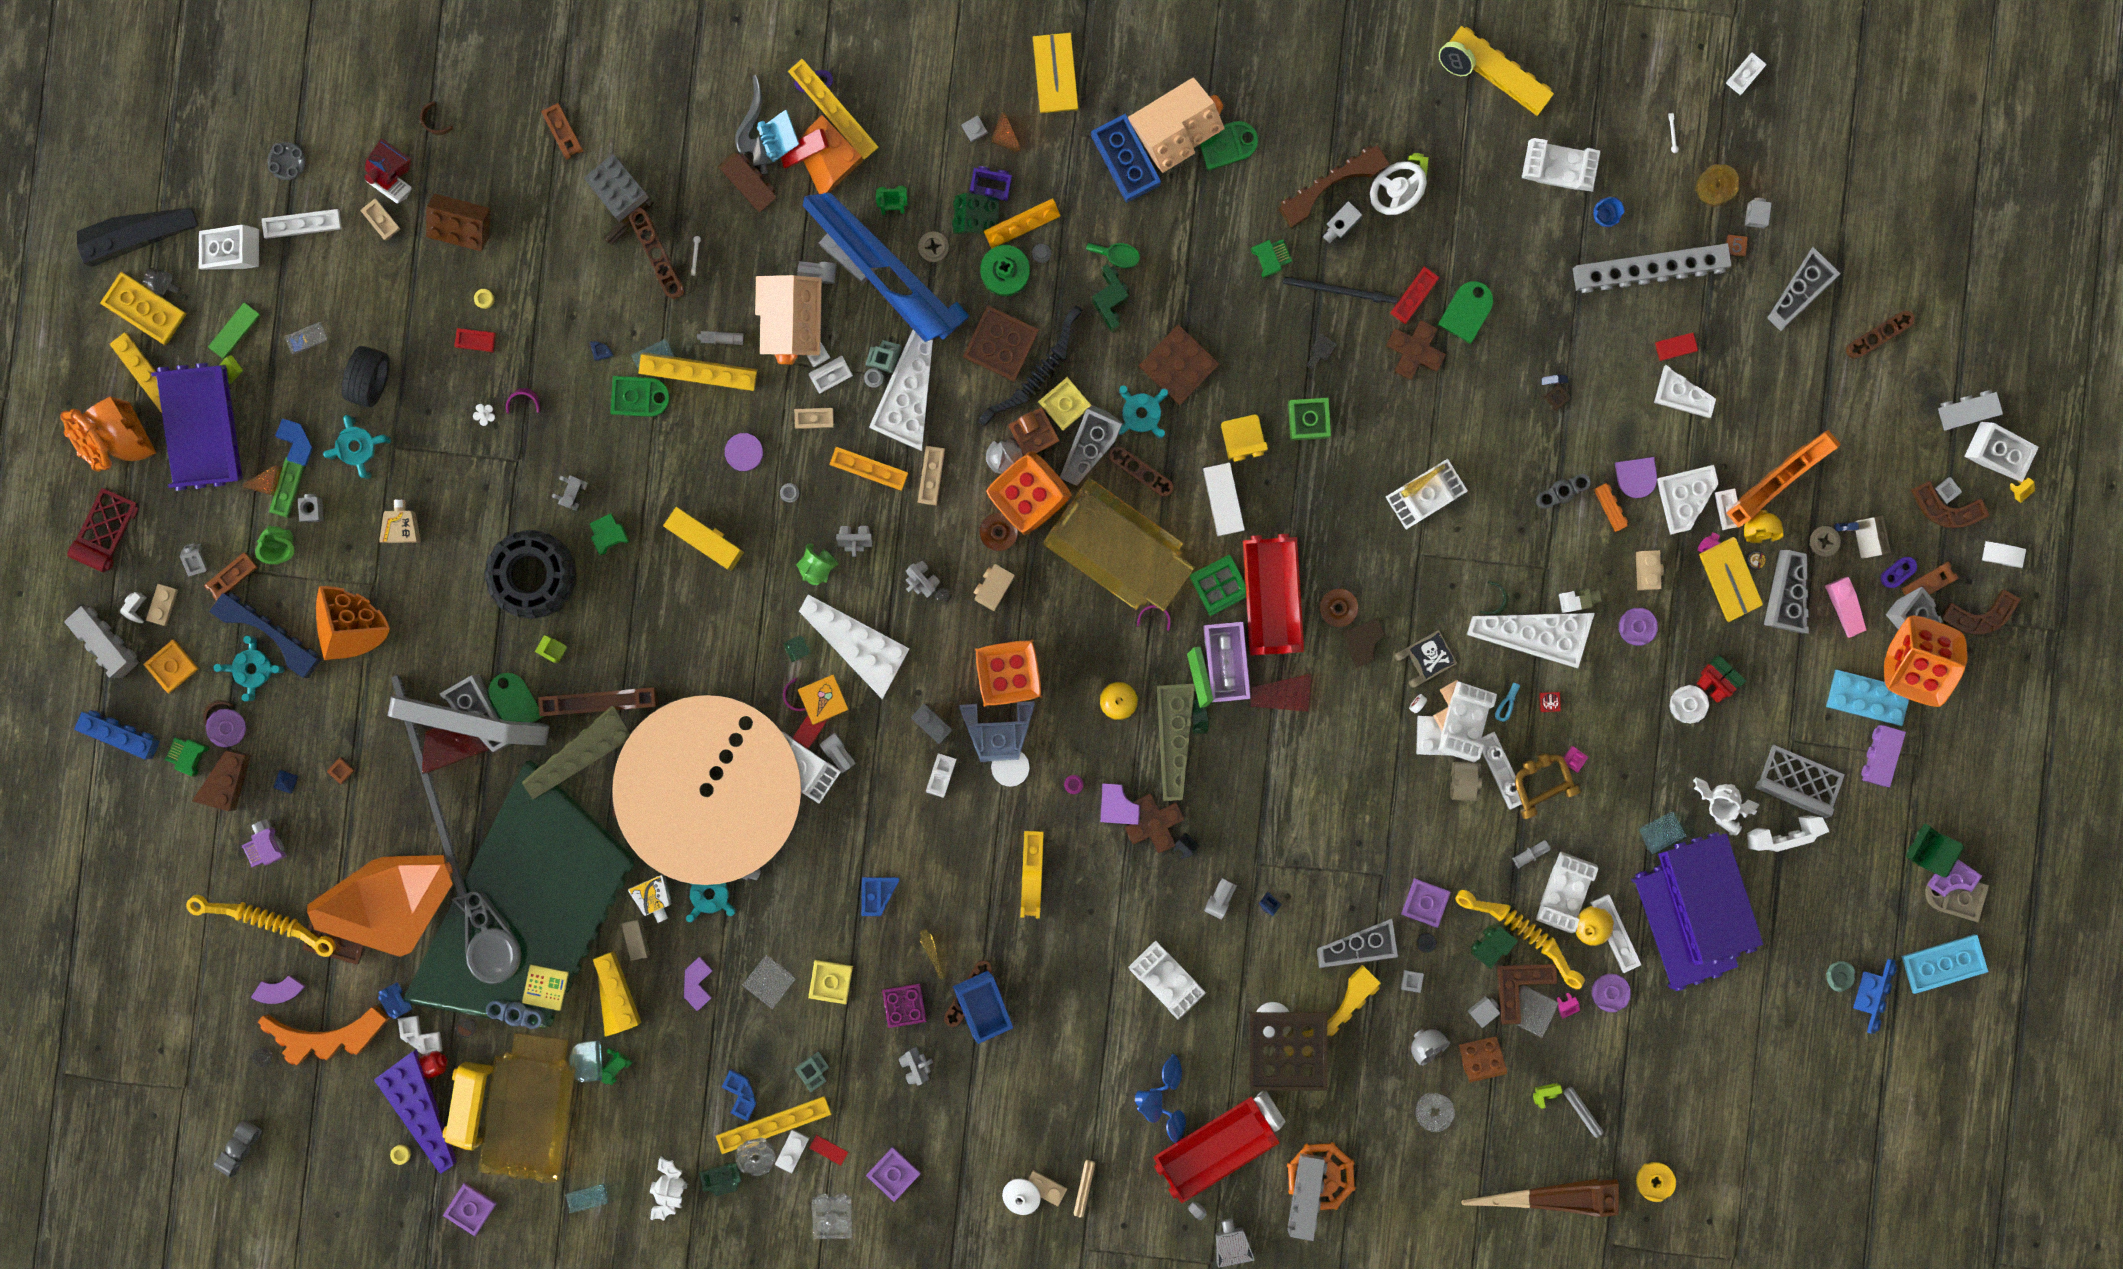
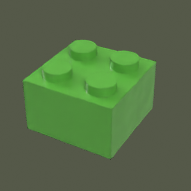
M1329 398L1300 399L1288 402L1291 441L1331 437Z

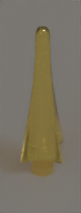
M1442 464L1430 473L1404 486L1405 489L1400 492L1402 497L1406 498L1409 495L1411 497L1415 495L1446 466Z
M927 929L921 930L922 938H920V943L931 959L939 978L943 979L944 976L938 961L933 935H929Z

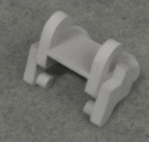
M560 476V480L568 483L563 497L553 494L552 497L559 500L558 504L577 511L579 504H572L580 485L582 484L581 488L585 490L588 483L573 476H569L568 479Z

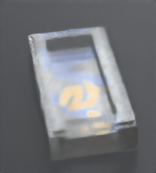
M321 322L284 336L292 355L328 341Z

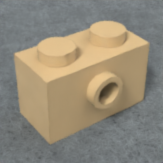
M1660 550L1636 552L1637 590L1661 589V576L1664 574V567L1660 563Z
M994 564L993 568L988 567L983 576L986 578L983 585L979 583L974 591V594H976L975 601L995 611L1015 575Z

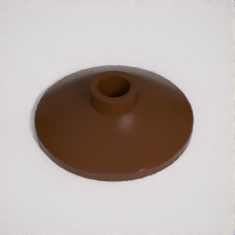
M994 513L983 520L979 534L981 541L987 548L993 551H1004L1015 543L1018 529L1002 513ZM997 529L1002 530L1003 533L1001 536H997L995 534V531Z
M1334 589L1326 593L1322 598L1320 613L1329 625L1335 627L1347 626L1357 616L1358 602L1351 592L1345 589ZM1337 604L1341 605L1342 610L1340 612H1337L1335 610V606Z

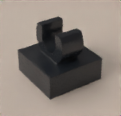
M1185 832L1176 842L1173 851L1175 852L1177 849H1180L1183 852L1181 858L1184 859L1186 856L1189 858L1199 845Z

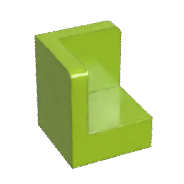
M544 635L535 652L554 663H559L567 646L548 635Z

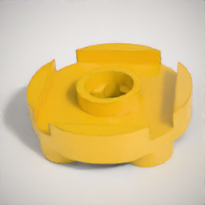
M1651 1162L1644 1164L1639 1170L1636 1177V1185L1638 1191L1646 1199L1653 1202H1661L1673 1194L1676 1188V1178L1671 1169L1665 1164ZM1658 1177L1661 1183L1653 1187L1651 1180Z

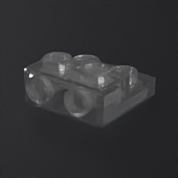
M843 1193L836 1195V1197H828L827 1194H818L817 1197H813V1239L852 1238V1197H847Z

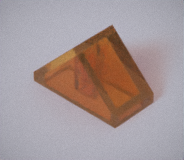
M1005 112L1001 113L991 138L992 143L1019 152L1020 146Z
M275 465L242 485L244 488L274 496L282 468Z

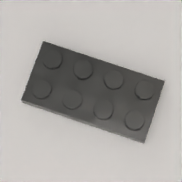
M614 154L605 159L604 162L584 177L619 222L649 198Z

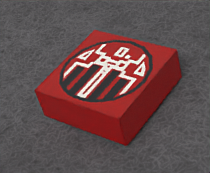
M1560 692L1539 693L1540 712L1561 711Z

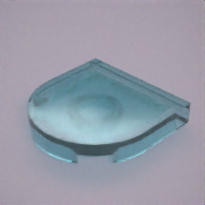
M600 1041L580 1043L573 1048L570 1054L569 1065L571 1073L576 1080L580 1082L603 1080Z

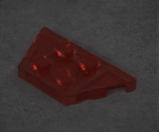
M441 728L426 731L422 775L490 749L479 737Z

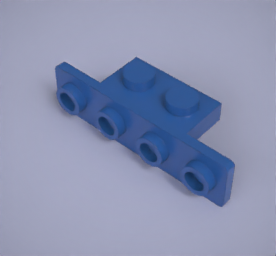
M1887 959L1883 977L1863 972L1853 1008L1872 1014L1867 1033L1875 1034L1880 1029L1881 1020L1879 1019L1881 1013H1884L1887 1003L1885 998L1886 994H1889L1892 984L1890 980L1897 970L1896 960Z

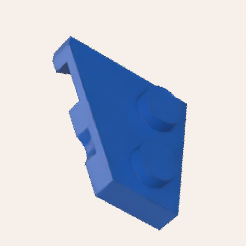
M862 877L861 916L882 915L899 882V877Z

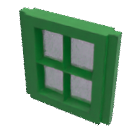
M1230 554L1189 575L1209 616L1246 598V584Z

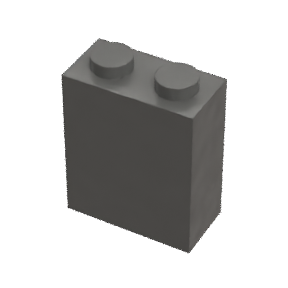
M926 703L911 717L938 744H941L954 730Z

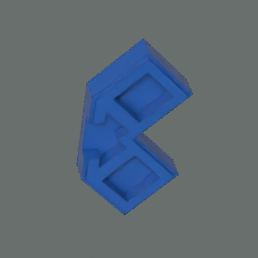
M282 419L275 436L276 438L293 443L287 460L307 466L313 448L301 424Z
M730 1069L722 1088L738 1095L731 1114L748 1121L757 1104L748 1077Z

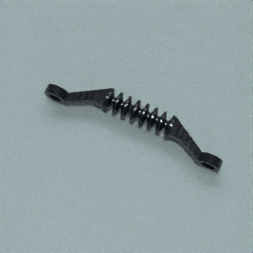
M1078 305L1066 316L1060 340L1054 347L1050 348L1053 355L1045 354L1048 361L1040 360L1043 367L1036 365L1038 372L1031 371L1033 378L1026 377L1028 384L1021 383L1024 388L1023 390L1016 388V392L1010 399L988 408L978 421L981 425L985 427L998 412L1030 402L1029 394L1036 395L1033 389L1041 390L1038 383L1046 384L1043 377L1051 378L1048 371L1056 372L1053 365L1061 366L1058 359L1063 361L1067 359L1066 353L1071 324L1076 321L1083 311Z

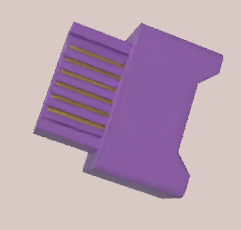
M273 827L252 835V841L242 845L251 867H256L262 863L265 866L271 865L287 857L285 852L280 851L274 839L275 829Z

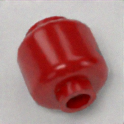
M439 1051L429 1052L419 1058L424 1077L428 1079L439 1076L446 1071L447 1058Z

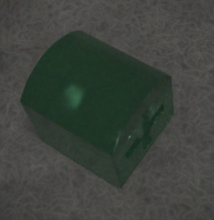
M798 635L783 643L792 663L812 654L804 636Z

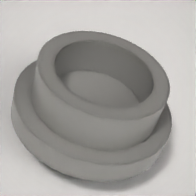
M876 368L869 369L864 375L865 383L872 388L880 386L883 382L882 372Z
M787 483L782 486L780 496L786 502H794L799 497V489L796 485Z

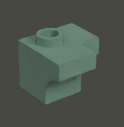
M882 340L879 347H870L865 365L894 373L902 346Z
M817 1052L794 1069L808 1090L812 1092L826 1082L822 1073L829 1067L820 1053Z

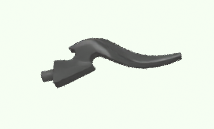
M754 75L752 104L736 132L735 143L740 155L744 154L745 156L748 152L754 155L753 166L760 168L761 175H768L767 165H772V160L766 155L767 152L759 136L756 139L749 138L762 107V92L756 75Z

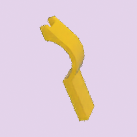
M1024 831L1020 918H1024V915H1030L1040 919L1044 832Z

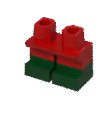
M1715 656L1701 672L1702 676L1697 684L1704 690L1712 684L1716 689L1710 696L1716 702H1720L1725 697H1730L1746 680L1735 669H1732L1721 656Z

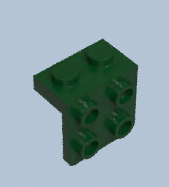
M971 193L955 196L953 202V234L960 235L970 232L985 235V230L998 224V198Z
M1924 823L1923 827L1918 830L1913 844L1909 846L1905 857L1914 864L1943 878H1947L1963 852L1964 845L1938 833L1934 828Z

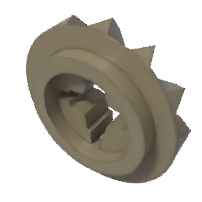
M932 231L921 237L918 250L922 258L928 262H938L947 255L949 244L943 234ZM932 239L935 245H939V248H936L935 255L932 249H926L931 246Z
M1822 526L1813 531L1810 536L1809 545L1817 555L1828 557L1838 551L1841 540L1835 529L1829 526ZM1826 536V540L1832 544H1826L1823 547L1822 542L1818 539H1823Z

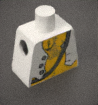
M664 874L628 889L644 916L654 913L657 923L668 919L664 907L671 905L672 902Z

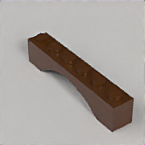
M1371 145L1361 151L1362 155L1359 157L1353 156L1345 161L1346 165L1342 168L1339 166L1335 167L1326 178L1321 176L1316 179L1312 187L1307 188L1306 186L1297 192L1298 195L1293 199L1288 197L1283 200L1279 211L1292 229L1308 218L1315 200L1331 185L1349 178H1372L1387 168L1389 162L1378 145L1373 148Z
M657 687L538 697L540 716L606 711L611 706L616 710L659 707Z

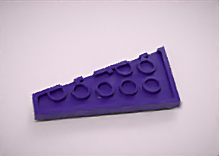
M416 1049L374 1079V1081L441 1174L457 1163L451 1144L446 1143L445 1138H443L445 1126L443 1122H440L439 1110L430 1084L426 1083L422 1066H420L417 1057L419 1053Z

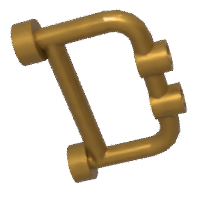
M1548 753L1538 755V762L1534 763V760L1524 762V768L1517 773L1515 786L1524 808L1521 810L1523 819L1536 816L1538 812L1535 805L1562 791H1565L1566 797L1581 793L1579 784H1574L1568 765L1561 755L1553 754L1549 756ZM1553 762H1557L1565 782L1528 799L1523 786V778L1536 773L1541 768L1550 766Z

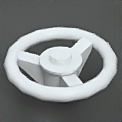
M1397 162L1388 166L1378 174L1372 183L1370 191L1371 204L1377 211L1386 215H1398L1408 211L1419 202L1424 194L1427 184L1425 172L1419 165L1412 162ZM1400 169H1410L1415 172L1408 180L1403 177L1395 178L1392 181L1386 178L1391 173ZM1380 185L1384 186L1387 189L1388 195L1393 198L1390 207L1383 206L1378 200L1377 193Z

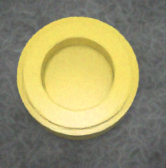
M480 289L474 295L475 304L482 309H488L494 304V295L487 289Z
M403 1144L397 1145L391 1151V1160L398 1165L405 1164L411 1158L410 1148Z

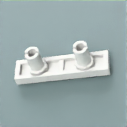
M1495 732L1489 733L1481 738L1480 744L1484 745L1482 753L1508 808L1512 809L1522 804L1515 786L1516 776Z

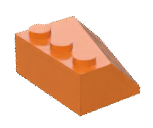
M821 115L801 137L803 138L818 129H824L829 148L803 160L819 194L830 193L863 162L862 156Z

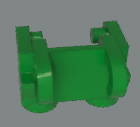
M898 186L896 189L879 187L876 190L877 207H881L882 215H886V210H900L901 214H905L904 206H908L907 188L905 186Z
M608 1048L607 1053L613 1055L611 1060L604 1067L596 1062L594 1067L600 1070L597 1073L598 1078L606 1085L610 1084L612 1086L617 1081L615 1075L623 1067L628 1068L633 1062L622 1052H615L613 1049Z

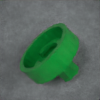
M1010 245L996 246L989 250L982 259L980 266L981 278L985 287L993 294L1003 297L1013 296L1022 291L1027 285L1030 277V265L1025 254L1020 249ZM1002 267H1008V272L1001 270Z

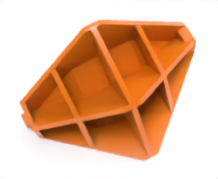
M444 855L380 857L370 861L307 905V913L315 930L401 957L412 952L452 886L451 873H453L450 862H446Z

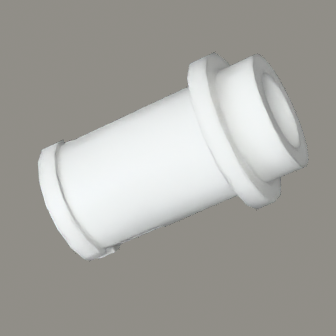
M1733 820L1729 822L1716 821V824L1730 832L1729 835L1736 836L1742 829L1740 823H1736Z

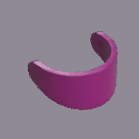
M528 388L515 390L506 402V413L509 414L511 398L515 395L524 394L534 400L537 413H540V400L536 393Z
M1151 605L1144 608L1140 612L1137 620V627H1139L1140 617L1145 610L1150 608H1157L1163 611L1167 616V631H1169L1170 616L1168 612L1161 606Z
M796 677L785 686L783 700L790 709L804 711L806 708H795L787 700V690L797 680Z

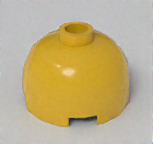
M1760 510L1751 520L1745 523L1744 537L1750 543H1762V540L1770 538L1772 541L1779 540L1783 537L1782 522L1774 514L1768 513L1767 510Z
M1124 682L1109 684L1100 695L1102 711L1106 716L1114 720L1129 718L1137 708L1138 697L1136 692L1130 685Z
M1590 906L1583 909L1577 916L1580 920L1575 933L1583 943L1597 946L1605 943L1612 936L1614 920L1606 909Z

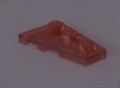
M1311 674L1252 687L1250 707L1308 712Z

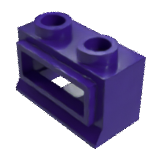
M979 166V169L974 168L970 193L1008 201L1012 175H1009V172L1004 170L993 172L990 171V168ZM978 177L1006 182L1005 191L977 186Z

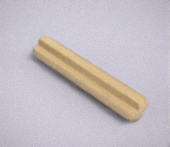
M1086 1160L1074 1209V1216L1083 1217L1095 1167V1162L1092 1160Z

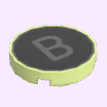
M1453 41L1447 42L1440 49L1439 60L1442 66L1450 73L1458 76H1467L1476 65L1475 57L1470 49L1466 50L1464 48L1465 45Z

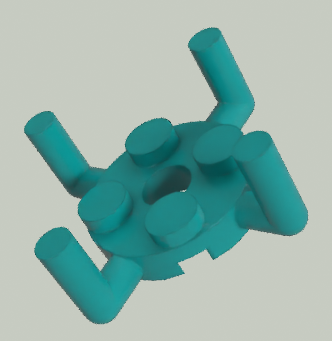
M1121 386L1119 393L1126 400L1123 407V420L1125 423L1122 424L1118 435H1123L1128 429L1137 432L1152 430L1159 439L1163 438L1165 431L1160 429L1157 424L1161 416L1159 403L1167 397V389H1162L1153 398L1144 393L1132 396L1127 391L1126 386ZM1137 409H1146L1147 416L1145 418L1137 417Z
M345 415L343 420L346 429L340 433L335 442V448L324 451L323 455L331 460L338 456L343 462L357 466L361 478L370 479L372 475L366 471L364 464L374 457L375 444L382 442L389 444L391 443V438L386 435L372 437L367 430L353 426L356 422L355 417ZM354 441H358L360 444V448L356 452H353L350 448L351 443Z
M245 636L243 641L249 644V650L237 654L232 664H215L214 670L216 672H232L235 682L247 687V694L242 695V700L253 701L255 699V688L262 686L271 677L272 673H283L285 668L272 665L269 658L263 652L257 650L256 637ZM251 663L255 664L257 668L254 674H250L247 670L248 665Z
M726 883L711 885L691 884L690 900L695 908L686 916L687 922L694 921L700 912L714 913L723 908L727 911L728 916H733L736 913V908L727 902L729 891ZM707 888L714 890L715 896L713 899L705 897L704 892Z

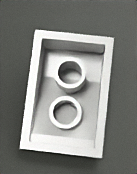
M236 225L199 231V269H246L259 267V229L246 225Z
M1980 422L1965 457L1984 467L2023 482L2039 447L1995 423Z

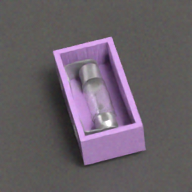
M1243 622L1204 625L1208 678L1214 699L1212 702L1250 699Z

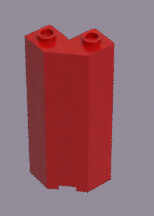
M1278 534V538L1262 539V535L1250 536L1251 540L1243 541L1250 656L1304 652L1297 537H1289V534Z
M1251 1096L1153 1157L1156 1162L1154 1167L1159 1176L1163 1174L1171 1186L1168 1190L1173 1199L1178 1198L1182 1204L1280 1142Z

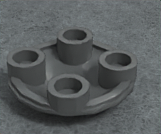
M291 142L274 144L268 155V170L275 177L282 180L297 178L305 167L303 151L298 145Z

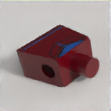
M381 138L366 159L365 170L368 173L364 176L365 180L370 184H374L379 180L383 184L389 185L410 170L411 158Z

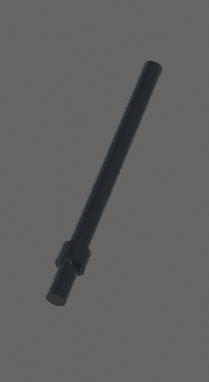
M1284 276L1283 284L1370 299L1376 303L1387 302L1396 304L1397 296L1386 295L1380 291L1369 292Z

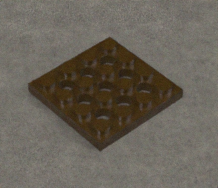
M1249 1012V1090L1327 1091V1012ZM1267 1026L1274 1028V1034L1271 1037H1266L1263 1034V1030ZM1287 1026L1294 1029L1291 1037L1283 1035V1029ZM1311 1027L1313 1034L1310 1037L1303 1036V1028ZM1266 1046L1274 1048L1272 1056L1264 1055L1263 1050ZM1305 1046L1313 1048L1311 1056L1306 1057L1302 1054ZM1284 1047H1293L1294 1053L1291 1056H1285L1283 1054ZM1267 1065L1274 1067V1073L1271 1076L1263 1073V1069ZM1287 1065L1294 1068V1072L1290 1076L1283 1074V1068ZM1309 1065L1313 1068V1073L1310 1076L1303 1075L1302 1069L1304 1066Z

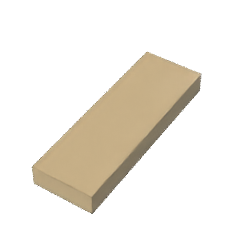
M926 446L918 503L937 506L945 448Z

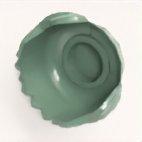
M1838 961L1829 966L1826 973L1827 982L1834 991H1845L1854 984L1855 969L1851 964L1845 961Z

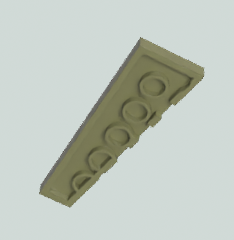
M1195 685L1156 686L1163 801L1183 800Z
M613 706L594 720L590 727L581 731L577 738L572 742H568L565 748L558 754H554L545 764H542L522 781L532 799L537 798L627 741L630 733Z

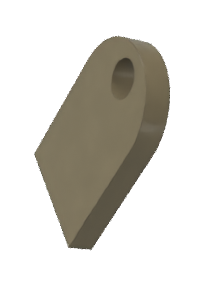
M1977 883L1972 892L1965 889H1955L1950 891L1945 897L1940 894L1935 896L1932 893V889L1926 886L1925 895L1932 908L1979 922L1989 885Z

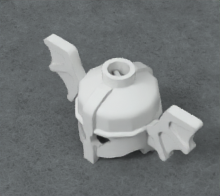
M1697 777L1693 780L1696 784L1694 789L1701 793L1702 799L1710 801V814L1715 817V821L1729 822L1730 820H1735L1739 813L1745 818L1748 814H1756L1759 804L1751 800L1741 804V795L1735 785H1718L1711 791L1706 781Z
M663 1157L659 1159L658 1170L666 1175H662L657 1182H652L650 1193L654 1195L657 1204L661 1206H654L652 1208L651 1220L657 1218L665 1220L667 1215L676 1213L675 1207L682 1208L680 1204L682 1202L681 1194L683 1189H687V1183L679 1177L682 1174V1170L675 1168L673 1160L667 1161Z

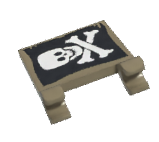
M1439 630L1394 654L1396 661L1410 656L1419 676L1409 681L1411 688L1422 684L1457 664Z

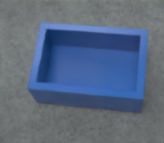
M989 971L953 986L971 1034L978 1044L1013 1028L994 977Z

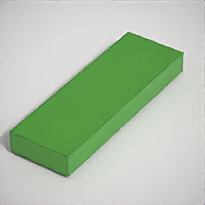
M244 302L208 347L222 359H225L261 315Z
M287 457L285 458L269 512L289 518L305 466L287 460Z
M1194 647L1187 653L1199 706L1202 708L1207 707L1214 699L1201 647Z

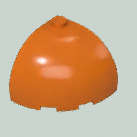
M110 396L83 413L82 416L95 424L96 431L102 441L109 447L108 454L125 461H138L156 454L130 402Z
M319 586L316 600V622L324 660L350 658L364 654L379 646L386 639L390 630L389 625L381 611L376 610L368 599L357 593L354 595L346 592L344 588Z

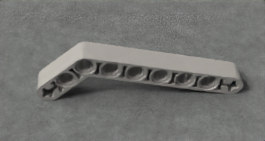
M391 696L388 710L389 717L508 744L546 745L550 727L543 723L505 721L399 696Z

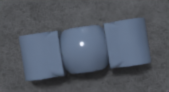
M497 999L490 1002L486 1007V1013L490 1018L499 1019L500 1021L505 1020L511 1026L521 1025L534 1029L544 1022L542 1011L538 1009L533 1010L530 1007L526 1008L520 1002L510 1003ZM494 1004L500 1006V1014L494 1013L492 1009ZM512 1009L518 1010L520 1014L518 1019L512 1017ZM531 1014L538 1017L537 1024L530 1021Z

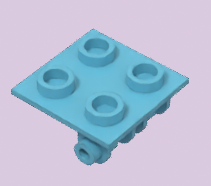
M787 110L766 124L765 121L758 123L757 130L762 135L761 141H764L762 144L765 146L766 155L769 156L772 162H775L799 145Z

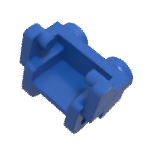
M398 983L378 992L380 995L378 999L382 1003L388 1017L395 1019L412 1010L408 1000L403 1001L400 995L402 989Z

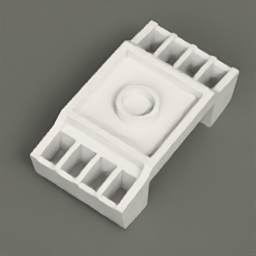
M1533 138L1529 140L1522 178L1538 183L1593 192L1600 157L1599 150L1587 148L1585 151L1547 144L1548 140Z
M1446 459L1386 496L1405 529H1408L1468 490L1449 460Z
M1457 682L1443 726L1439 751L1474 763L1480 759L1484 745L1480 744L1489 708L1494 707L1497 694Z
M782 732L789 742L798 764L801 792L817 803H820L841 771L796 742L795 739L785 732Z
M1801 816L1798 818L1802 831L1789 832V836L1781 837V835L1771 837L1770 830L1764 828H1757L1748 832V849L1778 852L1814 842L1818 836L1829 832V829L1823 817Z
M1560 852L1541 900L1536 921L1569 933L1576 932L1580 920L1577 916L1580 913L1590 882L1595 880L1598 866Z
M1157 941L1151 944L1128 967L1178 1020L1206 994L1197 982Z

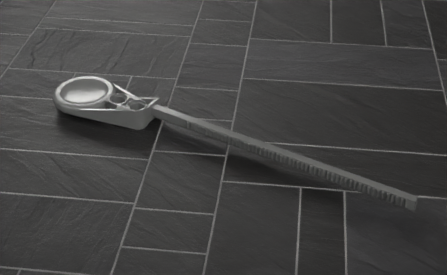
M400 676L391 677L396 695L408 698L406 696L408 693H405V686H403L405 683H402L403 680H401ZM404 720L447 861L450 862L453 869L451 874L459 897L451 900L465 912L467 966L472 975L482 982L489 984L503 983L511 978L519 968L522 958L520 945L484 892L467 893L456 859L457 856H455L457 853H454L455 850L453 848L455 846H452L453 843H451L453 839H450L452 836H449L448 830L450 829H447L448 826H446L448 822H445V815H443L444 812L441 809L442 805L438 801L440 798H437L439 795L435 791L437 788H434L436 785H433L435 781H432L434 778H431L432 775L430 773L432 771H429L430 768H428L430 764H427L428 761H426L425 755L427 754H424L425 751H423L424 747L421 744V737L417 733L419 730H416L418 727L415 725L417 724ZM476 895L480 899L478 905H475L473 901ZM481 914L485 916V922L483 924L479 921V917ZM494 917L503 929L489 928L493 923ZM472 925L481 928V932L477 933L471 940Z

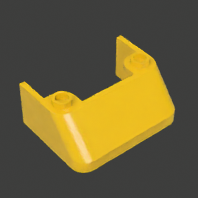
M464 1062L458 1066V1069H454L452 1080L455 1083L448 1124L443 1130V1138H445L446 1143L471 1151L483 1143L484 1139L477 1138L486 1080L487 1076L495 1071L496 1066Z

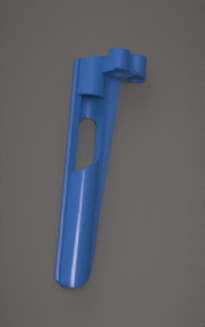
M831 193L804 197L803 207L924 342L939 336L944 340L970 316L958 302L947 308ZM890 267L913 293L911 295H901L890 291L870 268Z

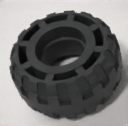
M522 530L507 535L493 547L494 549L486 561L485 581L490 596L501 609L517 617L534 619L545 617L558 611L569 600L576 585V565L570 554L571 552L559 539L542 531ZM526 556L539 558L547 569V578L544 585L535 592L520 590L513 580V570L516 563Z

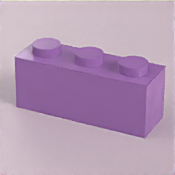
M1878 725L1874 729L1872 734L1873 744L1867 751V765H1864L1861 773L1863 776L1862 781L1890 788L1906 732Z

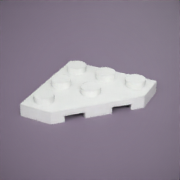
M1714 465L1657 479L1670 535L1691 530L1695 520L1718 485Z

